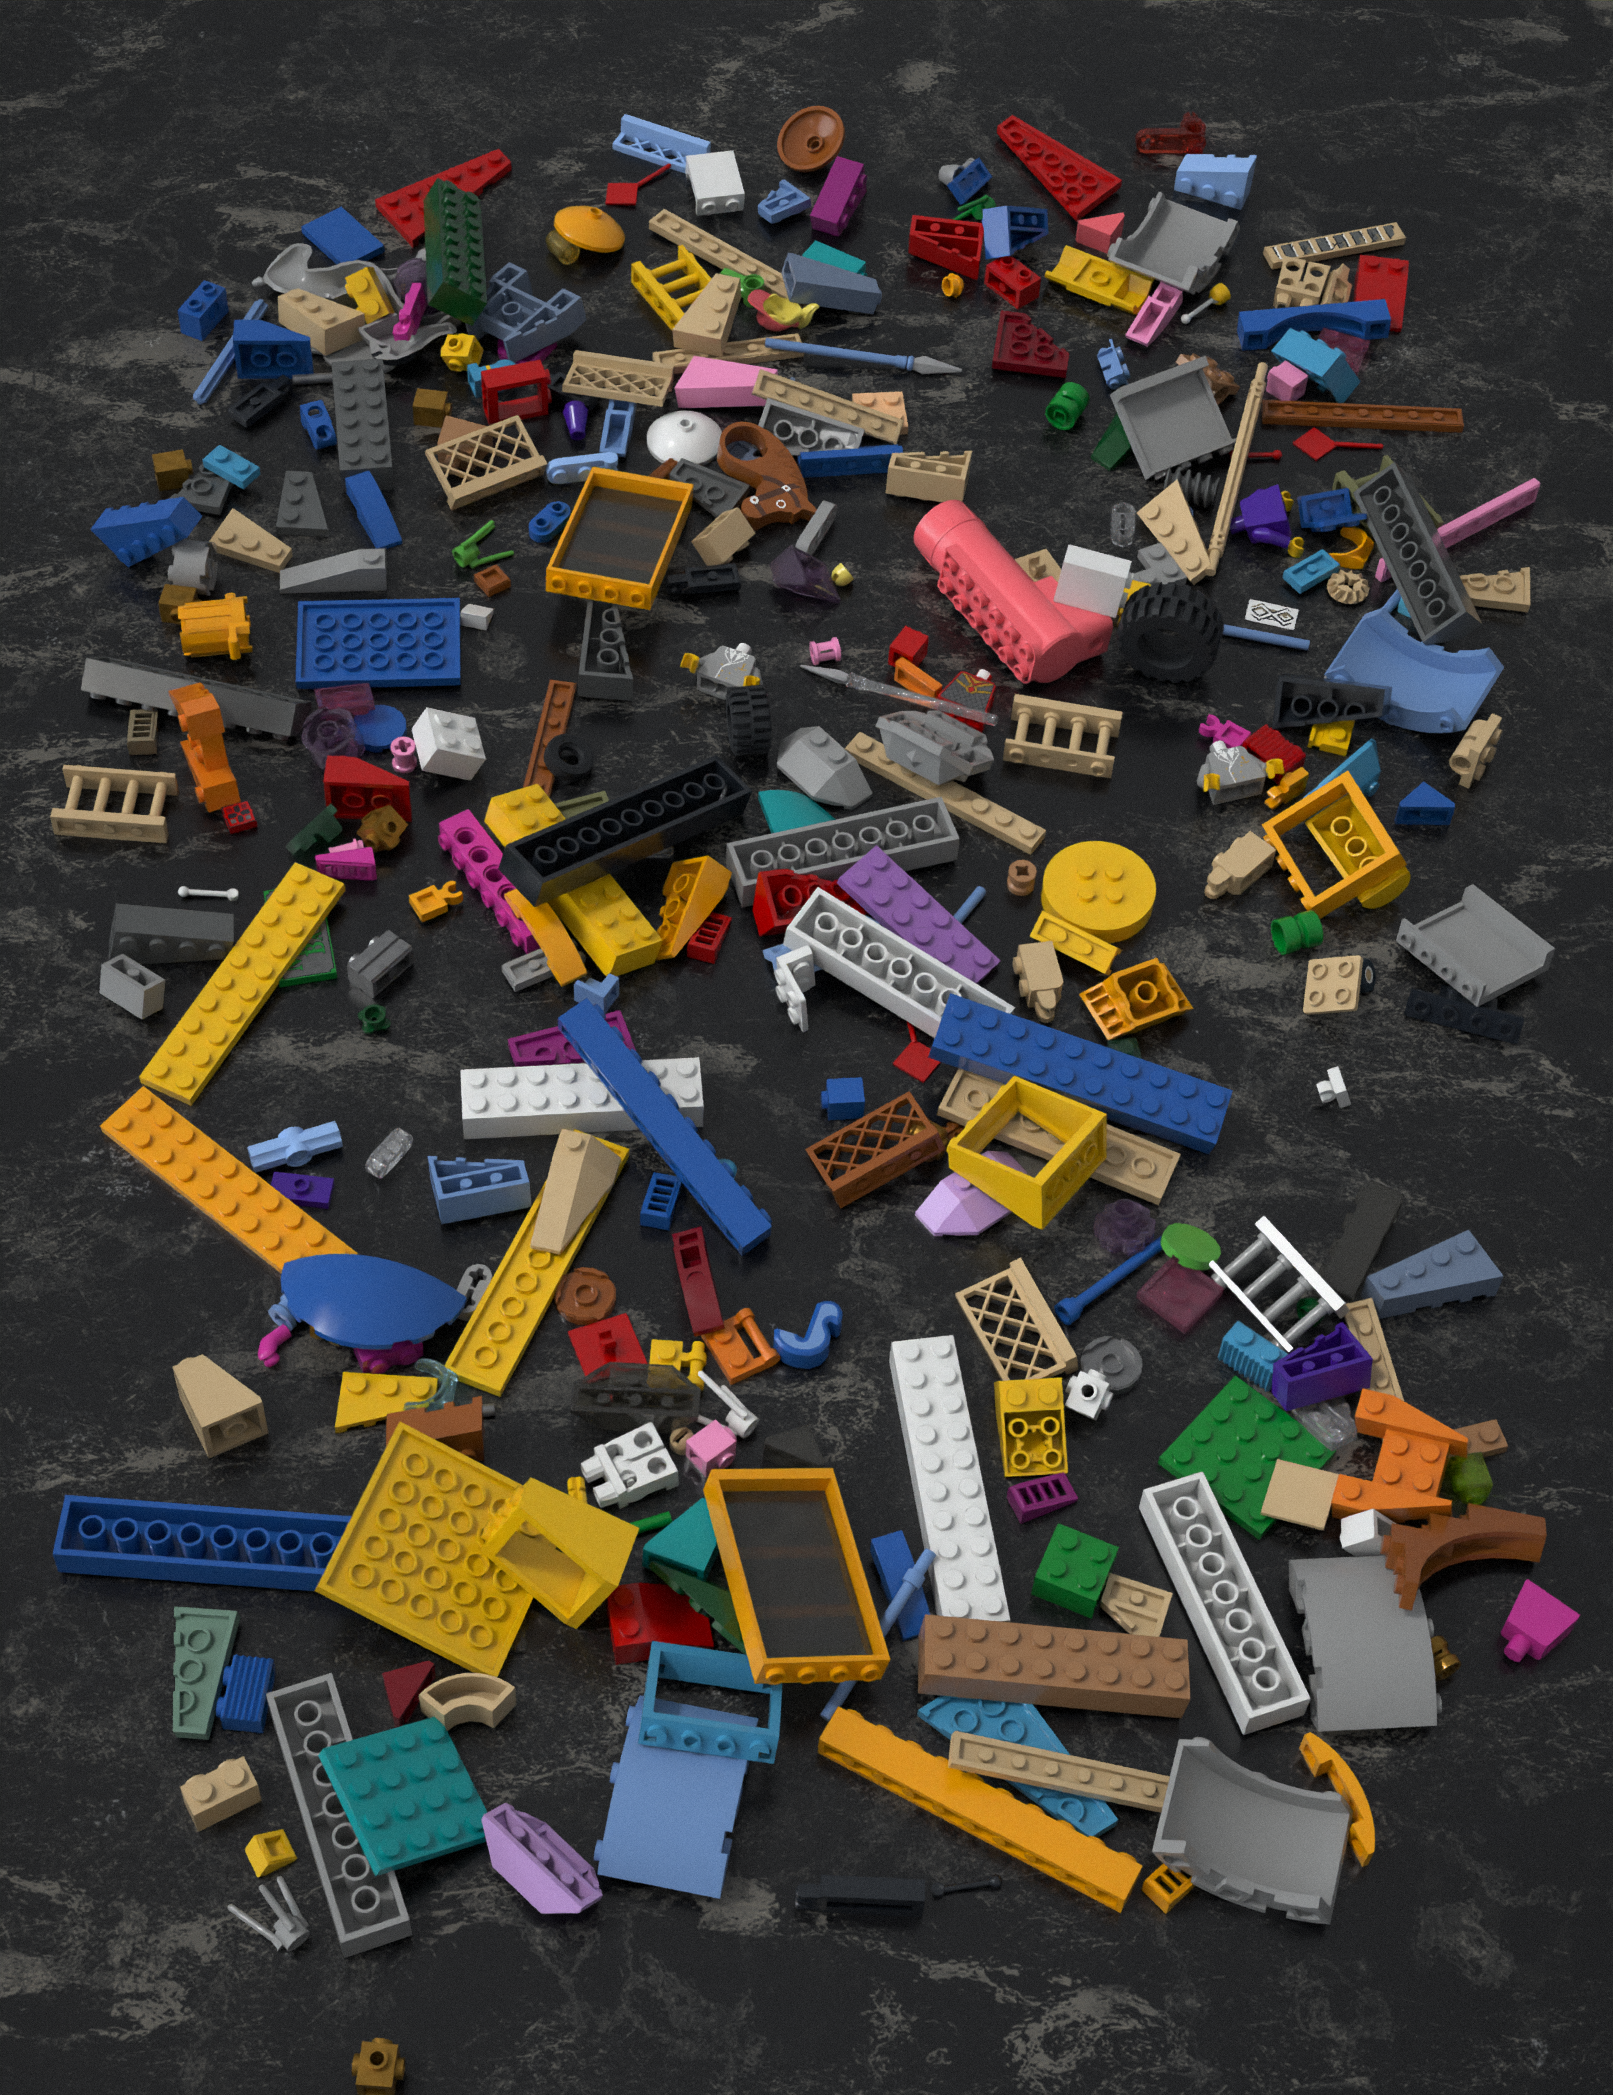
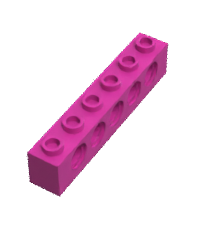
M467 809L440 822V835L438 836L440 846L444 851L448 850L452 855L457 869H462L465 872L470 886L473 889H478L487 908L491 907L494 910L498 923L502 927L506 926L514 944L517 947L521 946L526 954L540 949L539 944L523 919L516 917L504 898L505 893L516 889V887L498 870L503 853L470 810Z

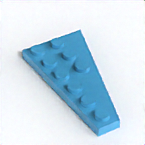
M940 1696L918 1709L917 1712L918 1717L950 1740L954 1731H960L1070 1755L1033 1704ZM1005 1780L1055 1818L1070 1823L1075 1828V1831L1087 1837H1099L1118 1823L1117 1817L1103 1800Z

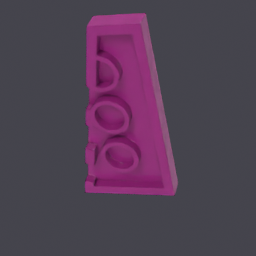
M621 1011L605 1014V1021L610 1027L615 1026L624 1037L623 1043L629 1050L633 1048L636 1051ZM558 1026L508 1039V1047L515 1067L585 1063L560 1032Z

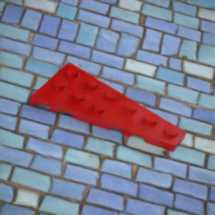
M1012 115L997 126L999 137L1076 222L1121 188L1122 180L1017 117Z
M499 149L377 198L375 199L376 208L410 246L414 248L419 244L418 240L425 235L423 200L437 178L443 181H450L457 188L465 192H472L478 197L483 193L484 187L488 184L496 183L512 170L511 161Z

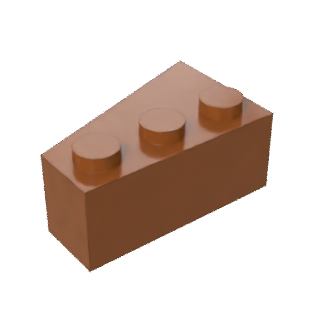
M482 1396L473 1397L471 1404L456 1407L453 1401L444 1403V1409L427 1412L425 1407L387 1414L386 1446L396 1426L401 1421L475 1461H484L485 1426Z

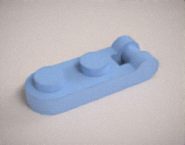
M613 452L557 458L550 461L545 470L548 480L553 484L582 482L587 480L592 467L618 471L616 467L618 465V456Z

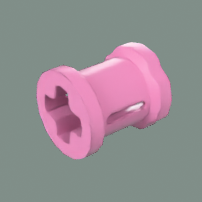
M833 637L831 641L815 643L812 641L809 643L810 656L814 666L819 665V662L833 659L836 662L841 661V649L837 637ZM824 650H830L829 652L820 653Z
M398 737L391 743V752L394 755L392 766L395 771L400 773H410L417 766V759L413 755L416 750L415 742L409 737Z

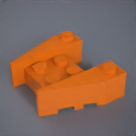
M201 682L168 691L179 714L178 720L182 732H188V740L181 741L180 744L197 785L195 793L199 804L204 802L208 812L221 809V807L241 802L236 779L228 764L222 737L225 729L220 707L213 694L209 693V690L205 689Z
M1362 1388L1355 1414L1356 1432L1383 1438L1384 1440L1372 1481L1342 1474L1338 1475L1331 1501L1332 1518L1341 1520L1370 1509H1375L1395 1523H1405V1520L1427 1519L1428 1521L1430 1513L1452 1517V1501L1439 1498V1493L1449 1455L1467 1458L1468 1438L1394 1395Z

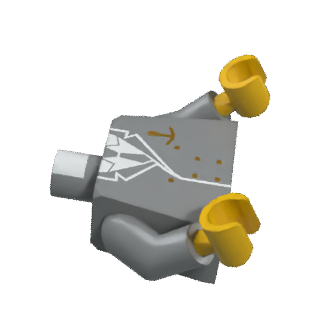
M740 643L736 649L720 646L714 653L701 658L691 653H685L680 665L681 668H689L691 673L697 672V690L726 700L729 687L763 685L760 670L756 667V658L751 655L752 649L744 643Z
M1216 741L1209 748L1211 753L1207 755L1205 764L1200 767L1197 785L1204 792L1209 790L1213 805L1262 794L1266 776L1272 779L1275 777V774H1284L1283 760L1271 759L1263 762L1249 754L1245 747L1237 746L1227 749L1224 741Z

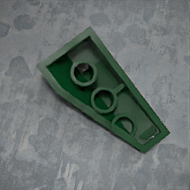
M658 1560L652 1561L648 1567L681 1596L686 1594L690 1597L688 1602L696 1612L707 1618L712 1616L715 1621L711 1626L743 1654H747L730 1589ZM751 1598L753 1608H773L761 1598L758 1602ZM778 1620L757 1621L762 1640Z

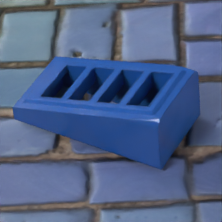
M653 1172L640 1213V1225L670 1231L682 1182L677 1176ZM658 1182H659V1183H665V1184L674 1185V1187L672 1188V1187H667V1186H662V1185H657V1184H658ZM656 1190H657V1191H662V1192H667V1193H671V1196H669V1195H664V1194H659V1193H655V1192H656ZM653 1199L667 1201L668 1204L655 1202ZM651 1207L664 1209L666 1212L651 1210Z

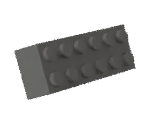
M383 359L331 362L342 493H346L345 478L368 470L380 490L394 489Z

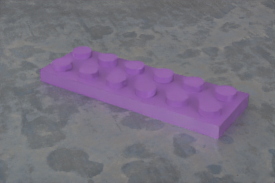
M877 845L837 881V884L884 928L976 984H979L1001 961Z

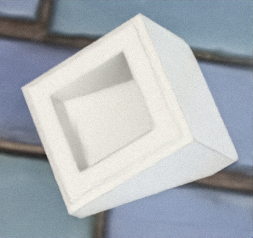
M468 604L461 610V625L487 631L494 614V609Z

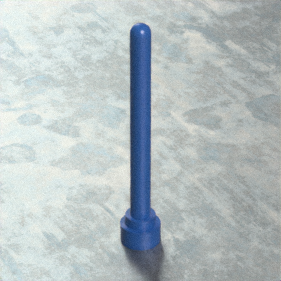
M1162 1236L1076 1298H1064L1054 1306V1310L1061 1322L1071 1325L1080 1318L1083 1307L1162 1251L1163 1248L1160 1241Z

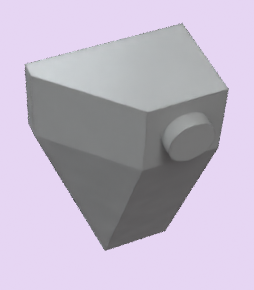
M387 548L358 549L280 570V594L386 591Z

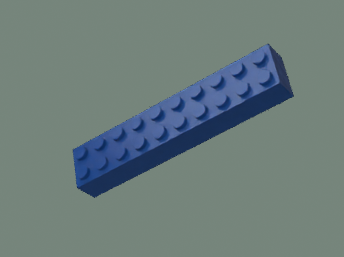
M951 993L928 1058L1003 1084H1007L1013 1076H1017L1106 1113L1108 1120L1206 1154H1210L1217 1143L1233 1091Z
M65 1495L53 1557L58 1572L315 1591L352 1516Z

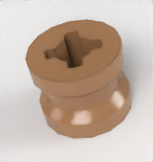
M1027 860L1013 862L1009 866L1008 890L1019 896L1030 894L1035 886L1036 867Z

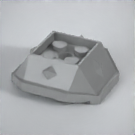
M939 710L928 711L927 714L918 711H899L880 716L875 726L880 729L888 759L937 785L953 780L965 782L968 776L990 770L994 761L992 752L987 746L988 741L985 734Z

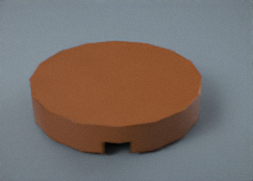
M595 1268L574 1269V1272L568 1275L566 1273L562 1277L555 1291V1305L559 1314L567 1321L576 1325H589L606 1319L612 1313L616 1305V1288L614 1283L609 1280V1276Z

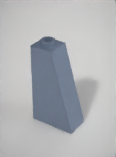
M787 254L781 274L790 302L806 305L816 303L820 307L874 314L876 306L880 304L882 299V291L879 290L876 279L797 254Z

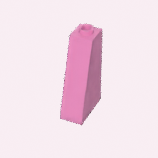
M694 356L675 386L678 408L765 406L767 400L751 395L759 370L762 369L778 375V370Z

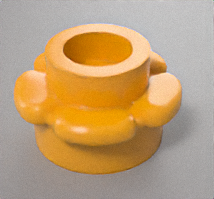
M954 273L944 277L942 280L943 293L946 296H954L955 298L961 295L964 288L963 280Z

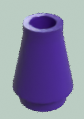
M570 401L563 410L570 438L582 440L585 438L588 409L581 401Z

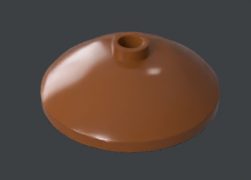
M811 106L796 112L786 121L779 133L777 149L780 158L789 168L799 172H811L826 166L838 155L845 140L844 123L834 110L824 106Z

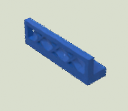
M896 444L859 447V449L800 452V455H797V460L803 478L888 473L892 453H903V448Z

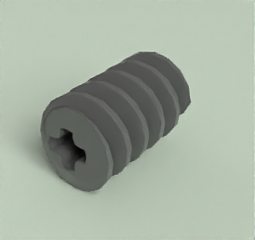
M1170 465L1163 490L1178 480L1188 502L1193 497L1194 505L1198 506L1203 499L1204 508H1208L1215 501L1221 478L1218 477L1214 484L1211 483V475H1208L1204 481H1201V473L1198 472L1193 479L1191 478V470H1188L1182 476L1180 467L1177 468L1175 473H1172Z

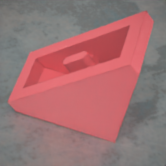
M1124 213L1079 220L1075 240L1077 243L1108 254L1111 244L1116 243L1117 238L1122 235Z

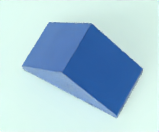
M1422 782L1399 803L1395 824L1450 825L1455 810V803L1427 783Z

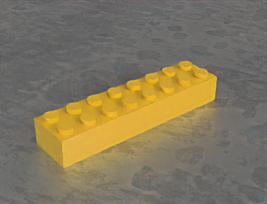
M535 784L492 797L484 822L505 847L509 843L561 822L566 818L539 784ZM610 874L548 901L549 905L605 976L609 973L619 976L655 963L663 942L662 938Z

